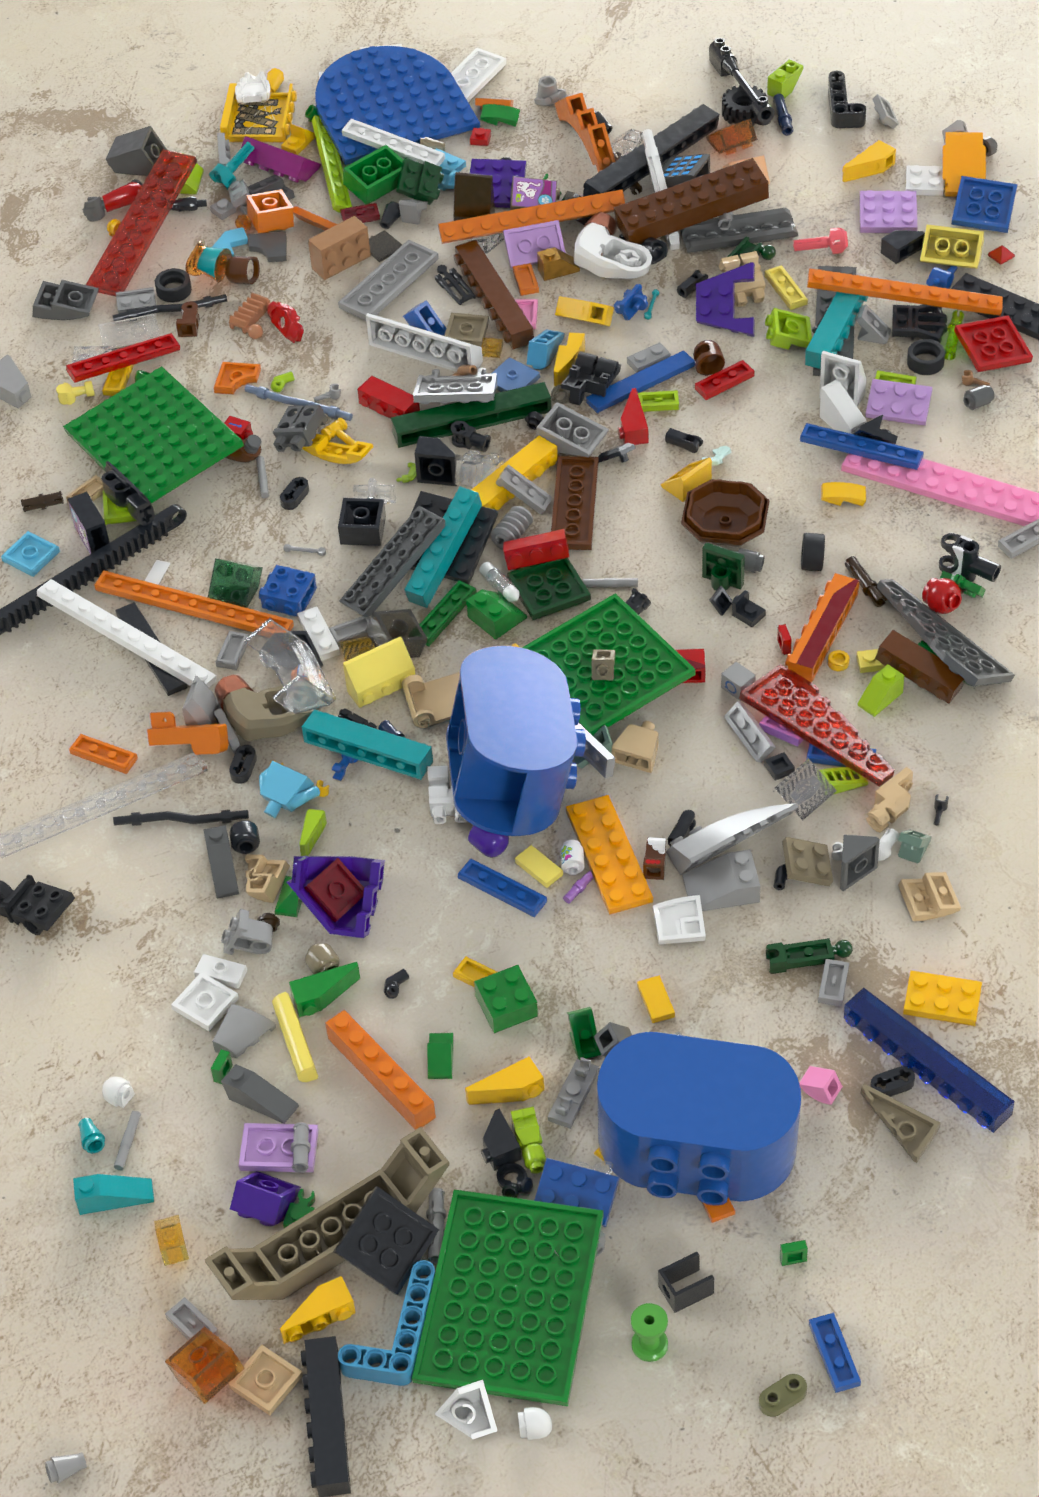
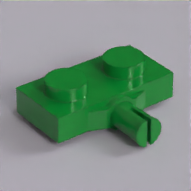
M943 571L940 578L953 580L959 585L960 589L964 590L963 594L975 598L976 595L983 598L986 591L982 586L966 580L965 577L959 574L953 575Z

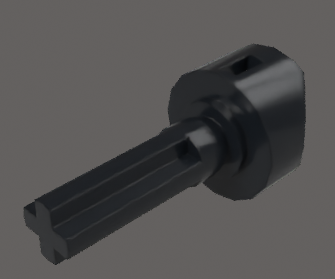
M620 234L619 238L625 240L622 234ZM650 237L643 244H640L649 250L652 256V265L667 256L668 246L664 241Z

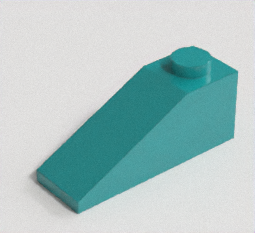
M105 1174L73 1178L75 1202L80 1215L154 1202L152 1178Z

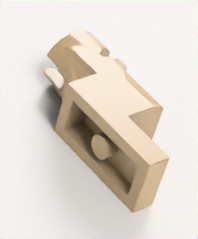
M905 767L875 791L874 807L867 813L868 817L866 820L876 832L881 833L889 827L888 822H895L898 817L910 808L911 795L908 791L913 785V771L908 767Z

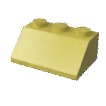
M927 224L920 262L978 269L984 244V231Z
M401 637L343 662L347 692L359 708L403 688L402 681L410 675H415V667Z

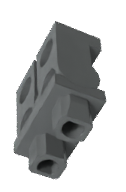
M288 406L277 428L273 431L276 437L273 444L278 452H284L287 447H291L294 451H301L303 447L312 445V439L315 438L317 429L328 421L321 406Z

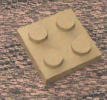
M261 1344L228 1385L232 1391L271 1416L301 1380L303 1373Z

